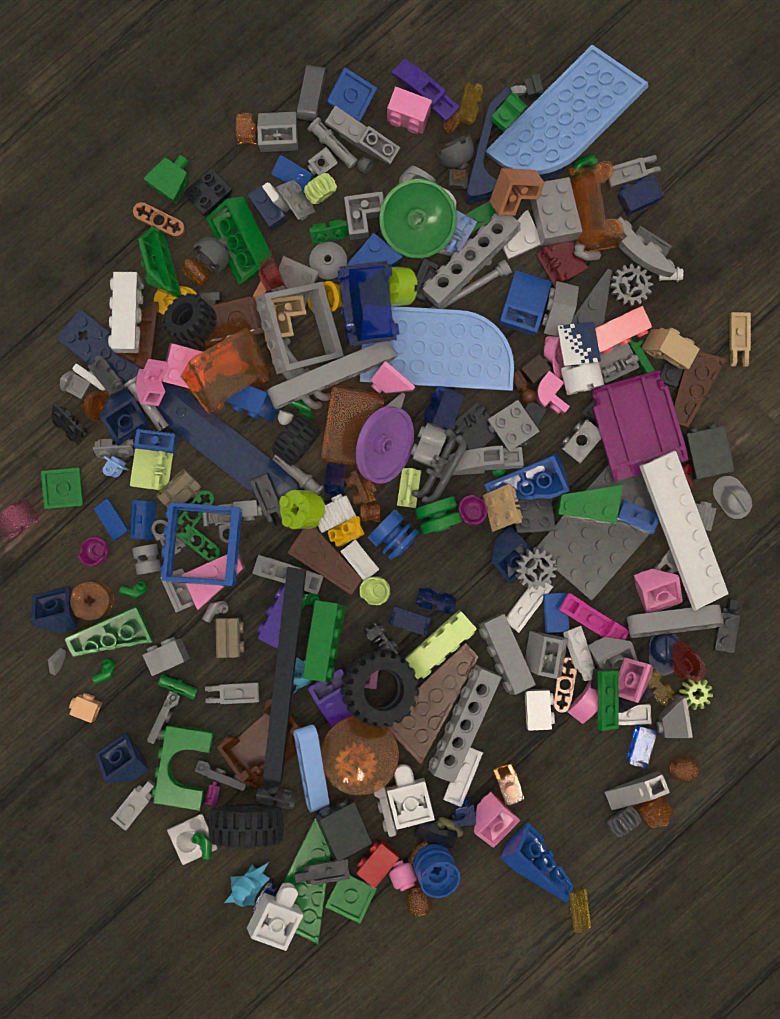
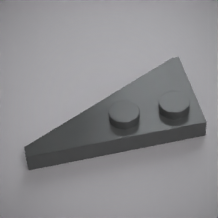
M609 268L573 316L571 324L594 322L595 328L604 324L612 274Z

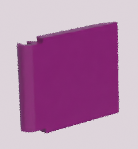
M660 370L592 389L595 407L592 409L614 482L642 474L640 465L649 463L671 451L677 452L680 462L688 460L687 449L668 385L664 386V381L660 378Z

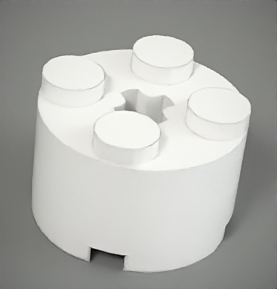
M598 362L561 368L567 395L589 391L605 385Z

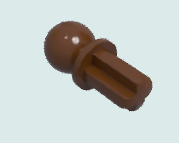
M520 370L514 372L513 381L518 388L517 392L522 391L521 398L525 403H533L537 395L533 389L528 388L530 382L526 381Z

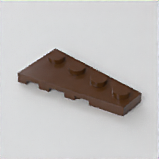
M698 351L690 368L683 369L673 404L681 427H689L727 359Z
M316 528L303 529L287 552L350 595L353 594L362 580Z

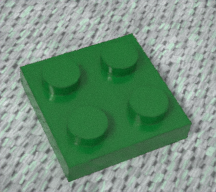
M81 468L41 471L44 509L84 506Z
M350 874V879L336 882L325 907L360 924L377 886L374 889L366 881Z

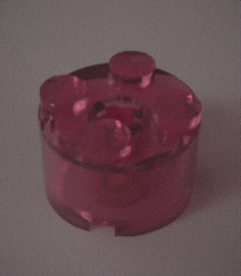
M26 497L19 500L17 504H12L0 512V531L8 540L22 533V528L27 529L39 522L37 518L39 516Z

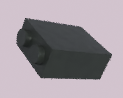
M718 424L706 426L707 430L700 431L699 428L690 429L688 434L683 435L688 462L693 469L691 473L692 480L735 471L725 426L718 427Z
M350 798L340 799L336 802V805L323 808L319 811V814L315 815L329 851L337 862L372 844L355 802Z

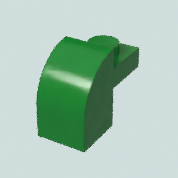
M511 93L491 116L490 120L505 132L524 112L527 104L517 95Z

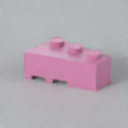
M239 553L236 576L245 569ZM227 555L184 573L182 576L225 580ZM186 583L197 610L202 609L225 587Z

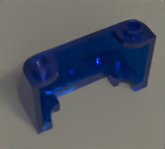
M386 260L338 266L341 302L348 345L356 346L397 340L396 335H399L398 323H394L392 318L388 286L389 276H392L391 264H388Z

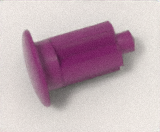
M213 781L212 785L208 786L206 802L203 801L204 804L210 806L220 805L217 804L220 786H217V781Z

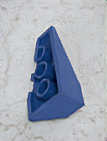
M558 452L484 484L488 493L507 484L513 485V488L516 489V499L518 500L551 499L570 491L566 471Z
M528 822L525 823L506 843L501 859L520 875L561 900L569 902L574 888L573 883L564 869L554 861V854L545 847L542 835Z

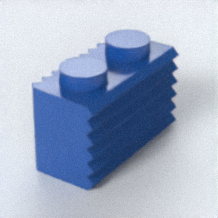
M138 428L136 430L134 447L176 454L179 437L175 433L156 432Z

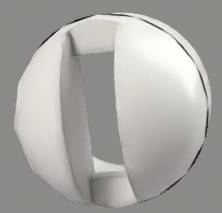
M280 410L278 414L279 423L282 425L290 424L294 415Z

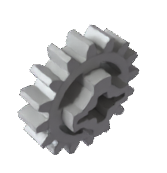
M630 264L628 269L624 265L621 268L622 272L617 270L615 272L617 276L611 278L615 282L610 285V288L615 289L611 294H617L616 301L623 300V306L627 302H629L630 307L634 305V302L640 305L641 299L645 301L647 299L646 295H650L652 292L648 289L653 286V283L648 282L651 276L645 275L646 269L640 271V265L636 269L633 264ZM632 273L630 277H622L625 274ZM633 280L632 283L634 288L630 290L629 283ZM634 293H640V295L637 297H631V295Z
M534 547L533 552L527 549L526 555L520 554L521 561L516 560L519 567H515L514 570L519 573L515 576L521 579L520 583L522 585L526 584L528 589H531L533 586L535 590H538L539 585L545 588L546 582L552 583L550 577H556L553 574V571L557 570V567L553 565L556 563V560L551 558L552 555L549 552L546 553L542 548L539 551ZM540 558H544L547 564L542 563ZM525 574L530 575L531 580L527 579Z

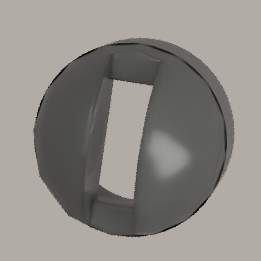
M363 157L357 162L358 170L366 175L373 166V160Z

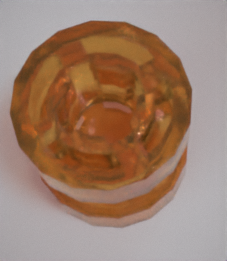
M373 503V505L360 504L361 523L368 522L369 520L381 522L380 503Z

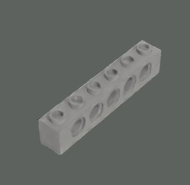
M496 212L492 216L491 221L486 226L483 225L473 239L467 240L460 252L457 251L452 255L450 262L446 266L442 265L438 269L437 275L433 279L430 278L424 283V296L438 309H442L520 231L521 223L512 215H498ZM495 229L502 231L500 234L493 233ZM482 242H486L489 244L487 247L479 246V244ZM472 255L475 259L468 261L466 257ZM454 269L462 270L459 274L452 273ZM441 282L448 283V286L444 288H441L438 285Z
M476 664L474 669H471L468 676L469 680L461 690V698L453 708L452 718L445 726L444 736L437 744L435 756L429 762L428 770L434 776L455 783L502 678L497 673ZM482 684L481 689L476 691L477 686ZM474 702L473 707L468 709L469 704ZM466 719V723L460 726L461 722ZM458 737V741L452 744V741ZM451 755L449 760L444 761L446 756Z

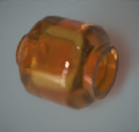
M678 756L675 762L670 764V773L673 774L675 781L692 783L698 777L699 764L696 763L694 758Z
M421 887L410 889L411 893L405 896L408 913L414 917L428 915V911L432 909L430 896L426 895Z

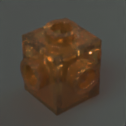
M662 796L644 802L638 809L651 829L659 826L660 828L665 827L670 823L669 819L674 814Z

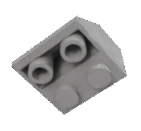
M296 112L258 113L257 130L260 152L298 150Z
M530 631L525 656L529 671L555 679L561 677L568 638Z

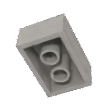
M570 178L545 181L539 199H530L541 246L578 240L583 231Z

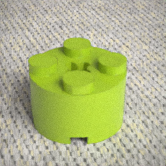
M383 267L378 273L377 278L373 281L372 288L376 291L377 298L382 306L410 305L417 294V291H414L415 285H417V278L409 268Z
M292 490L279 500L282 524L285 527L291 529H312L320 524L321 517H324V501L313 490Z

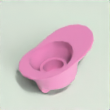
M548 336L545 338L544 357L553 364L555 375L558 378H563L561 368L567 366H564L560 338Z

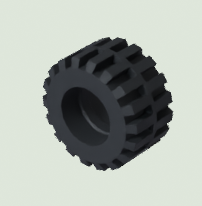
M191 293L174 299L173 303L169 304L163 318V323H165L163 327L166 332L185 347H196L197 344H203V341L205 339L208 340L209 335L214 332L213 328L217 323L215 322L217 316L214 309L200 296Z
M301 414L280 434L273 445L272 452L289 466H292L310 449L318 438L321 429Z

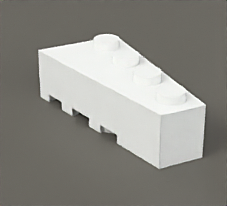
M113 272V278L110 280L113 297H110L112 316L109 317V327L112 328V334L109 335L108 344L115 353H139L140 327L137 326V323H140L142 319L139 304H143L141 289H144L145 283L137 272Z

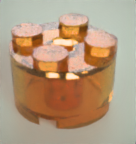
M89 581L81 583L73 589L70 604L77 617L84 620H96L109 613L114 604V596L111 589L104 583ZM93 598L95 599V602L91 603L89 602V599Z

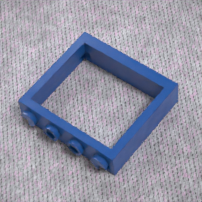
M170 502L166 512L168 524L164 528L166 544L162 547V557H164V564L160 567L162 581L235 587L242 509L239 507ZM179 511L231 515L225 580L172 576Z

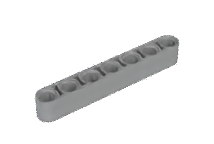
M386 339L268 389L267 392L274 408L278 409L381 366L385 361L388 363L397 356L389 339Z

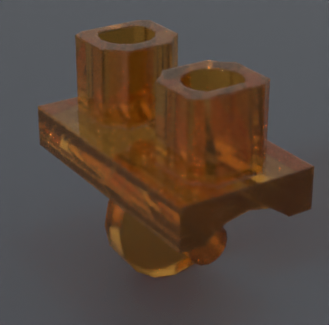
M359 470L352 471L351 475L345 478L349 488L353 486L358 488L359 492L352 495L355 504H366L375 500L373 492L377 491L374 485L375 482L365 479Z

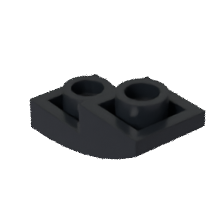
M424 822L418 824L414 831V836L430 844L443 845L446 848H453L458 838L457 831H450L448 829L438 830V823Z

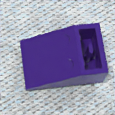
M285 586L277 591L275 598L278 600L275 605L272 604L266 613L268 619L266 622L261 623L257 631L260 634L258 639L277 649Z
M343 667L335 670L334 677L330 682L316 681L308 687L314 701L337 736L361 723L360 720L349 713L346 709L347 705L342 701L344 694L341 693L340 687L344 685V682L341 679L342 675L346 676Z

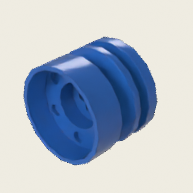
M396 510L368 537L376 547L383 542L386 544L382 551L383 554L389 548L393 550L388 556L390 560L401 555L413 543L418 533L416 529L410 535L406 532L412 526L410 523L403 528L400 526L404 517Z
M431 844L418 851L414 857L413 868L423 892L433 898H442L453 893L459 885L460 872L448 848L439 844Z

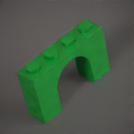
M168 724L166 728H163L161 740H164V743L158 753V759H161L160 767L157 766L155 778H158L157 786L154 785L152 790L155 804L201 810L205 788L186 785L177 781L171 771V760L175 753L186 749L209 753L212 750L215 731L176 724Z

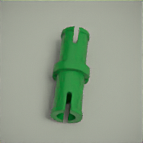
M165 674L161 675L158 686L167 688L176 694H181L194 700L198 688L183 683V680H176Z

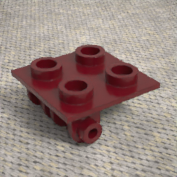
M572 241L545 246L542 248V251L536 254L554 287L556 281L565 282L588 269L583 259L575 256L573 252L575 251V245Z

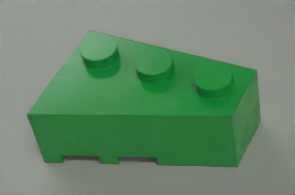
M623 485L559 495L556 515L616 524Z

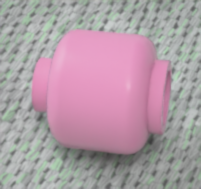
M403 860L399 861L389 871V877L395 889L404 891L415 886L414 882L417 880V876L411 863H404Z

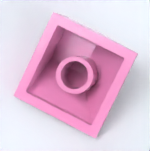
M386 361L370 380L373 383L371 387L379 394L382 391L388 394L412 392L415 389L413 384Z
M649 569L634 575L636 589L645 613L658 612L683 602L678 575L656 569Z
M624 657L619 671V697L638 703L647 688L653 667L649 664Z
M490 792L477 805L474 833L494 848L521 820L498 797Z

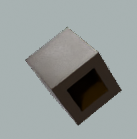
M538 354L520 371L532 386L551 370V363L546 357H541Z

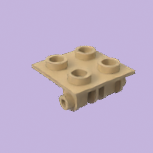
M507 484L483 495L484 502L488 508L487 513L492 532L514 523H522L523 516L520 509H517L520 505H515L519 500L516 499V489L513 488V485Z

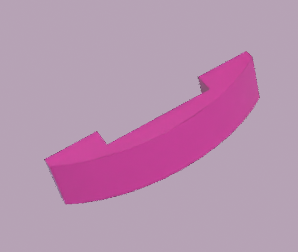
M570 593L567 594L559 607L560 611L603 638L625 640L629 634V630Z

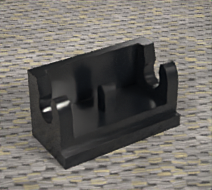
M424 258L416 276L417 285H415L414 291H417L414 300L426 305L429 304L430 300L423 294V285L428 279H433L437 275V271L441 266Z

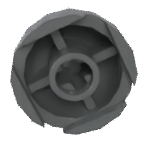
M470 134L447 143L446 148L443 150L441 147L436 150V154L444 166L451 169L458 167L459 170L469 166L468 161L473 158L475 153V147Z
M207 236L198 240L191 247L192 252L196 250L198 253L196 258L211 272L216 270V275H220L229 263V252L226 249L228 245L221 238L217 240L214 237Z

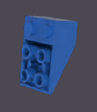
M515 270L498 325L535 336L541 322L552 282Z

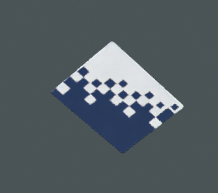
M594 322L558 325L564 366L601 362Z

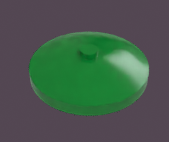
M425 179L407 180L396 185L385 196L379 212L380 230L385 241L396 252L411 258L428 257L442 250L452 238L456 227V209L450 195L440 185Z

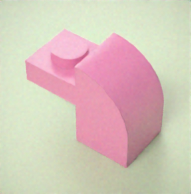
M148 359L145 368L139 369L136 391L140 404L159 406L165 394L161 381L168 369L166 361Z
M551 371L538 384L536 399L541 407L544 408L549 403L551 405L550 409L555 413L564 414L570 406L555 395L564 382Z
M589 680L583 693L575 698L568 710V713L582 724L589 720L598 710V690L591 688L592 680Z

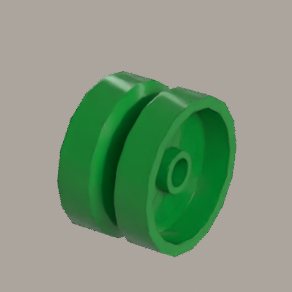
M454 496L414 509L417 519L430 518L429 521L423 522L420 525L422 535L431 532L437 533L462 522L459 512L451 514L446 512L457 506Z

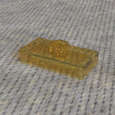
M579 888L569 893L570 911L574 932L582 933L591 928L587 891L585 888Z

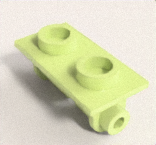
M403 468L397 506L416 508L417 498L413 497L412 491L419 489L421 470Z

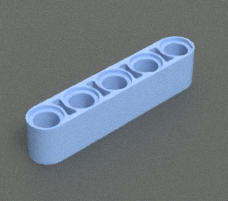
M312 724L293 732L305 800L310 812L330 805L318 734L315 726Z

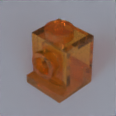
M242 113L241 115H236L235 138L237 143L257 144L255 137L257 124L253 121V114Z

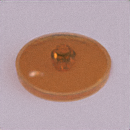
M355 717L346 718L332 727L323 741L321 748L323 770L332 785L344 793L361 796L377 792L389 783L396 772L399 761L396 739L386 726L380 728L365 724Z

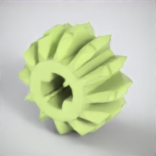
M323 173L308 182L304 188V193L312 204H318L328 199L336 191L337 185L329 173Z
M696 676L694 680L691 677L688 678L689 684L682 683L685 690L679 689V692L685 694L683 697L687 698L688 707L691 706L692 709L696 710L698 706L701 709L704 708L703 702L710 704L707 697H713V694L708 692L712 687L707 685V680L703 679L701 681L700 677ZM699 691V695L697 694L694 696L692 694L693 692Z

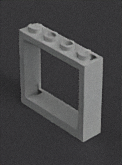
M323 282L265 293L255 298L256 309L260 314L261 326L265 332L267 347L271 352L272 364L275 366L277 374L344 357ZM308 292L326 355L290 364L271 300Z

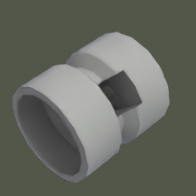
M157 544L132 548L133 557L137 560L135 564L137 575L160 571L161 563L157 559L159 555Z

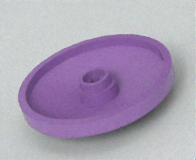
M393 406L382 407L375 411L365 422L356 446L357 467L365 479L380 484L386 483L394 479L405 467L413 447L414 428L410 416L404 410Z

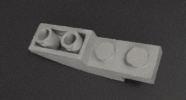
M334 106L325 121V124L338 132L340 137L388 164H391L400 149L399 146L370 126L366 127L337 106Z
M620 217L614 222L612 228L622 238L618 247L628 257L653 273L668 278L673 276L676 272L675 265L670 259L664 257L662 249L657 244L654 245L651 241L645 246L643 238L632 231V226L627 220H623Z
M503 446L466 450L452 475L484 473L485 470L523 468L522 447L514 448L511 451L503 448ZM455 453L449 455L447 460L451 462Z

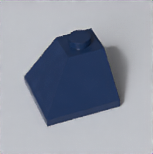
M126 389L109 397L99 415V418L117 446L134 436L138 428L144 429L150 425L134 397Z
M511 527L496 539L492 557L493 565L509 584L516 579L515 575L519 573L514 568L519 567L516 560L521 561L520 554L526 555L527 549L532 552L523 538Z
M69 586L32 595V626L55 633L77 629V613Z
M127 732L95 754L104 782L106 783L134 781L149 770L143 754Z

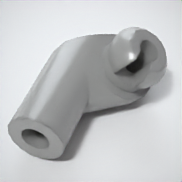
M576 244L574 246L575 251L573 252L575 256L581 259L592 261L599 260L601 257V253L598 250L584 251V244Z
M224 601L210 603L202 619L210 623L215 614L226 613L229 609L227 603Z

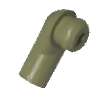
M439 817V820L435 822L438 823L439 830H443L446 826L450 831H457L458 838L464 833L463 829L455 821L448 818Z

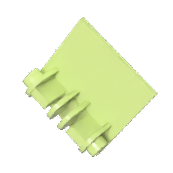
M135 448L130 486L162 490L170 480L173 453Z

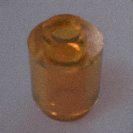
M189 257L182 264V271L199 286L206 283L211 276L208 273L209 270L196 257L192 259Z

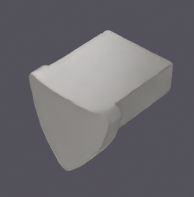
M73 370L66 372L60 379L61 391H67L82 400L92 385L89 381L76 375V372Z

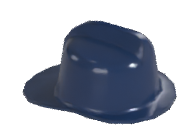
M675 633L651 636L649 643V665L653 667V671L657 674L669 675L676 670L680 661L679 638Z

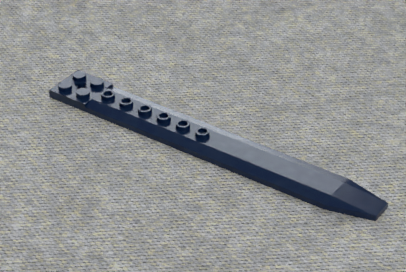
M81 309L57 337V340L89 365L95 363L94 359L96 356H104L111 369L122 379L123 384L136 377L139 369H143L116 355L108 344V338L111 333ZM85 331H87V332H88V333H87L88 339H87V340L83 339V340L81 341V340H80V337H81V336H80V333H81V332L84 333ZM161 381L165 394L156 408L167 424H169L168 427L255 495L250 480L269 473L279 498L285 496L289 491L302 490L293 477L179 386Z

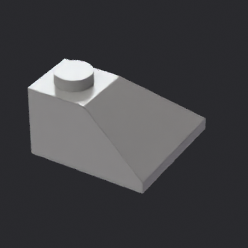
M604 637L588 645L598 669H615L620 671L624 657L638 661L631 641Z
M674 694L658 716L659 722H656L657 731L664 738H692L687 698Z

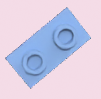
M114 456L111 458L104 457L108 460L103 467L105 475L116 478L120 476L123 470H129L125 467L126 463Z

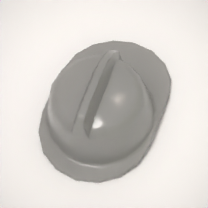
M723 476L714 483L713 495L724 512L734 519H741L747 516L752 508V499L742 483L732 476Z

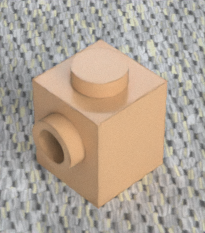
M87 693L78 695L70 703L69 708L71 711L69 715L92 723L97 718L102 702L95 700L93 695Z

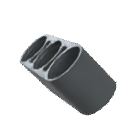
M307 64L297 109V119L313 122L318 117L326 68Z

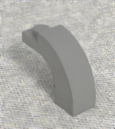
M258 555L252 573L285 583L287 567L303 568ZM306 570L304 591L318 594L324 576Z

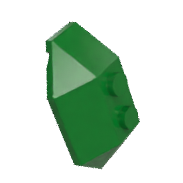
M153 226L138 239L142 259L141 265L146 274L145 280L149 286L154 287L158 291L179 298L182 294L165 233Z

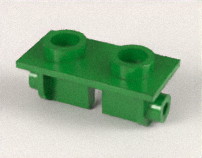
M342 219L329 221L330 227L326 228L325 222L313 224V227H309L312 244L350 237L347 221Z

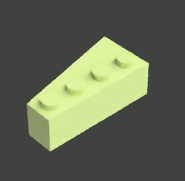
M458 610L404 659L410 663L409 667H412L416 672L414 676L418 679L420 677L424 679L432 672L430 669L435 664L439 666L446 659L445 656L449 652L453 653L460 647V643L463 640H468L477 628Z

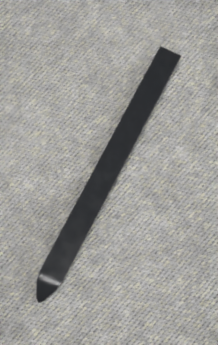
M287 567L263 773L264 785L272 797L276 796L282 782L291 699L293 692L296 690V685L293 682L306 570Z

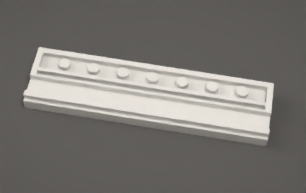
M671 451L649 463L640 465L642 475L692 609L696 611L727 595L726 585L677 452Z

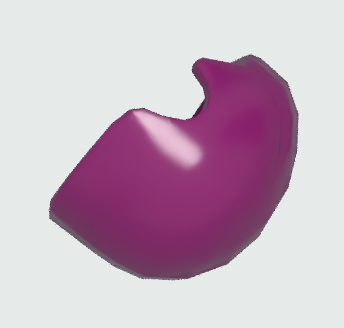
M469 495L460 502L458 512L465 523L478 525L487 517L488 508L483 499L475 495Z
M91 537L80 545L81 551L78 554V558L82 564L99 566L106 561L109 547L104 539Z

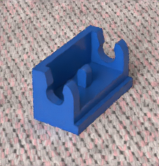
M625 499L622 500L617 520L645 533L654 534L659 522L658 515Z

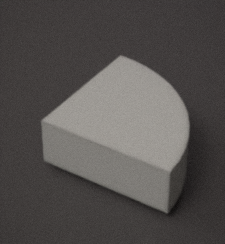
M60 648L48 659L51 674L56 675L61 669L65 660L66 650Z

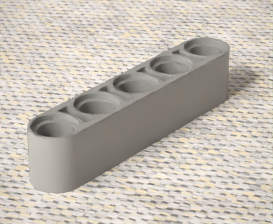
M720 605L703 606L696 611L692 608L636 614L627 617L631 638L710 629L724 625Z

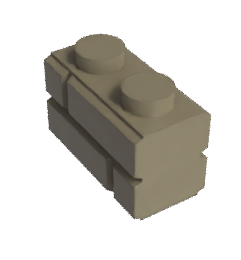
M183 468L156 495L166 507H169L170 502L186 503L191 497L195 498L201 492L200 488L202 486Z
M240 617L216 619V658L240 657L241 653H244L245 643L241 641V633H244V622H241Z

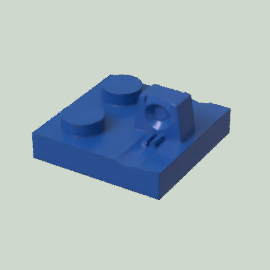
M343 68L326 103L332 107L337 106L360 122L377 88L347 68Z

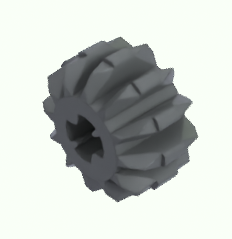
M627 806L610 817L607 824L615 836L622 837L635 829L642 819L633 806Z

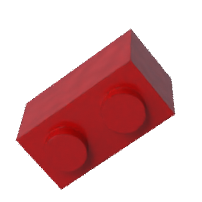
M382 839L379 843L374 842L369 849L370 854L366 858L363 856L356 865L358 867L356 874L374 889L399 859V853Z

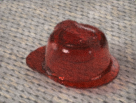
M269 245L271 256L261 264L259 277L267 290L285 286L288 289L279 272L272 247Z
M681 641L675 643L672 651V665L676 675L682 679L702 680L706 672L702 658L686 643Z

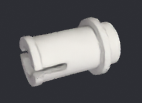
M676 267V272L670 278L659 275V281L676 280V282H679V280H683V268L679 269V267Z

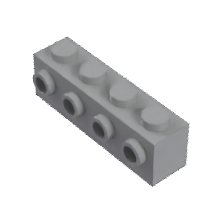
M505 614L496 615L479 623V633L488 644L487 651L496 662L495 669L503 678L504 682L502 684L505 691L516 695L535 686L536 684Z

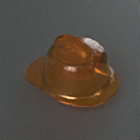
M107 391L92 392L84 399L80 407L83 408L84 413L89 419L95 422H102L99 415L107 399L112 395H109Z

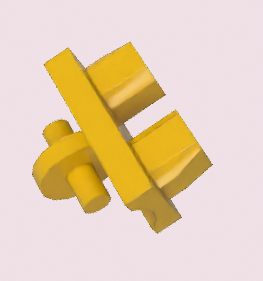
M355 516L331 528L328 531L330 541L335 542L336 547H340L364 535V531L360 526V517Z

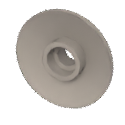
M324 242L318 244L312 250L309 263L311 268L319 271V278L332 280L337 278L346 267L347 256L340 245L334 242ZM326 256L332 258L330 262H325Z

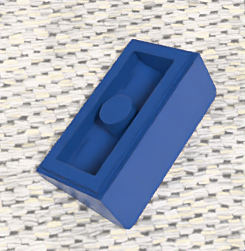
M282 155L279 156L271 175L284 183L294 180L300 185L303 194L305 186L313 180V174Z
M107 498L94 508L95 513L113 541L130 531L110 499Z
M132 500L130 538L154 539L151 528L155 522L156 502Z
M567 593L543 594L546 633L569 630V617L559 610Z

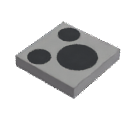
M203 813L167 829L182 865L202 857V848L197 844H193L191 838L197 832L204 833L207 837L209 836V825ZM212 845V852L217 850L219 847L216 845Z

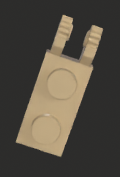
M730 313L731 366H736L737 352H743L742 365L748 366L751 313Z

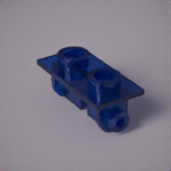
M419 588L415 604L432 610L433 604H436L435 611L453 614L456 597L448 593H437L429 588Z

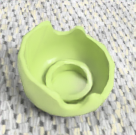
M372 576L362 582L360 596L370 605H381L390 596V586L382 577Z

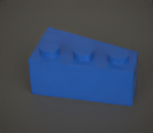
M373 233L337 276V281L353 294L377 278L378 273L383 267H395L401 264L403 256Z
M218 374L210 396L216 398V403L223 406L230 404L233 410L238 412L244 410L248 412L247 415L258 419L260 417L273 423L278 409L274 408L268 393Z

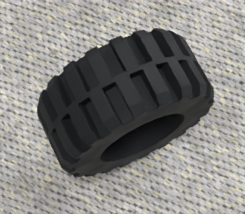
M380 650L364 652L360 658L355 657L352 660L353 664L351 666L348 665L345 669L348 671L346 676L342 675L341 679L344 685L340 687V691L344 694L342 701L347 705L346 709L356 719L370 726L382 728V726H393L394 722H402V717L404 715L408 717L411 713L410 707H415L417 703L414 701V697L419 695V690L415 687V685H419L418 678L414 677L416 672L412 667H409L410 663L397 654ZM385 670L394 679V693L387 703L375 707L370 705L365 699V683L374 672Z
M237 804L214 807L209 812L208 839L212 845L234 848L267 847L280 844L284 839V811L278 806L261 804Z

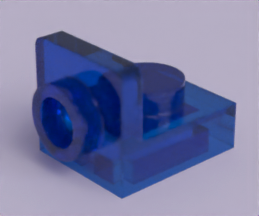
M327 464L324 483L325 493L330 495L344 494L346 466Z

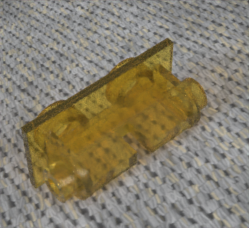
M466 82L457 119L471 126L474 120H477L479 105L476 103L481 101L484 89L481 84L473 86Z
M655 668L652 671L647 686L650 689L654 686L657 688L653 691L654 697L659 704L665 706L669 703V698L673 701L675 700L672 695L675 692L668 683L666 685L663 684L660 680L663 677Z

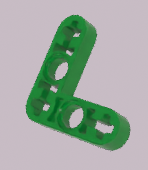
M204 490L198 493L190 502V504L195 502L199 504L202 501L200 496L208 495L207 500L209 503L205 502L202 505H212L214 497L211 492ZM183 511L178 517L177 525L180 526L185 522L182 520V517L187 522L192 523V525L186 524L183 528L185 533H177L176 537L204 560L211 562L218 559L220 556L219 548L194 528L201 519L202 513L198 512L197 518L193 520L188 517V511ZM194 535L199 536L201 539V543L197 547L193 546L190 542ZM205 542L208 544L205 546L207 549H214V557L210 556L208 558V552L204 549H202L201 552L199 551V549L204 546Z

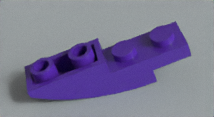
M403 59L391 72L410 92L432 100L431 109L445 123L459 110V106L446 95V91L436 81L406 59Z

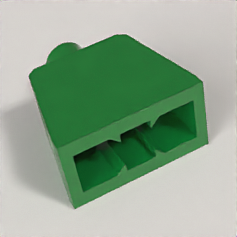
M179 155L174 163L164 158L144 177V181L176 205L190 178L188 173L184 171L189 161L182 155Z

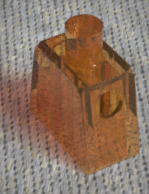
M512 764L494 769L505 805L525 800Z

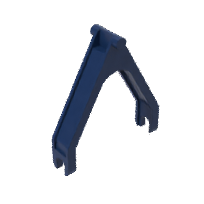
M506 87L488 107L465 196V203L467 205L491 198L497 179L489 175L485 170L483 159L493 123L490 118L513 92L509 87ZM570 164L556 171L541 174L539 176L542 178L544 182L551 179H555Z

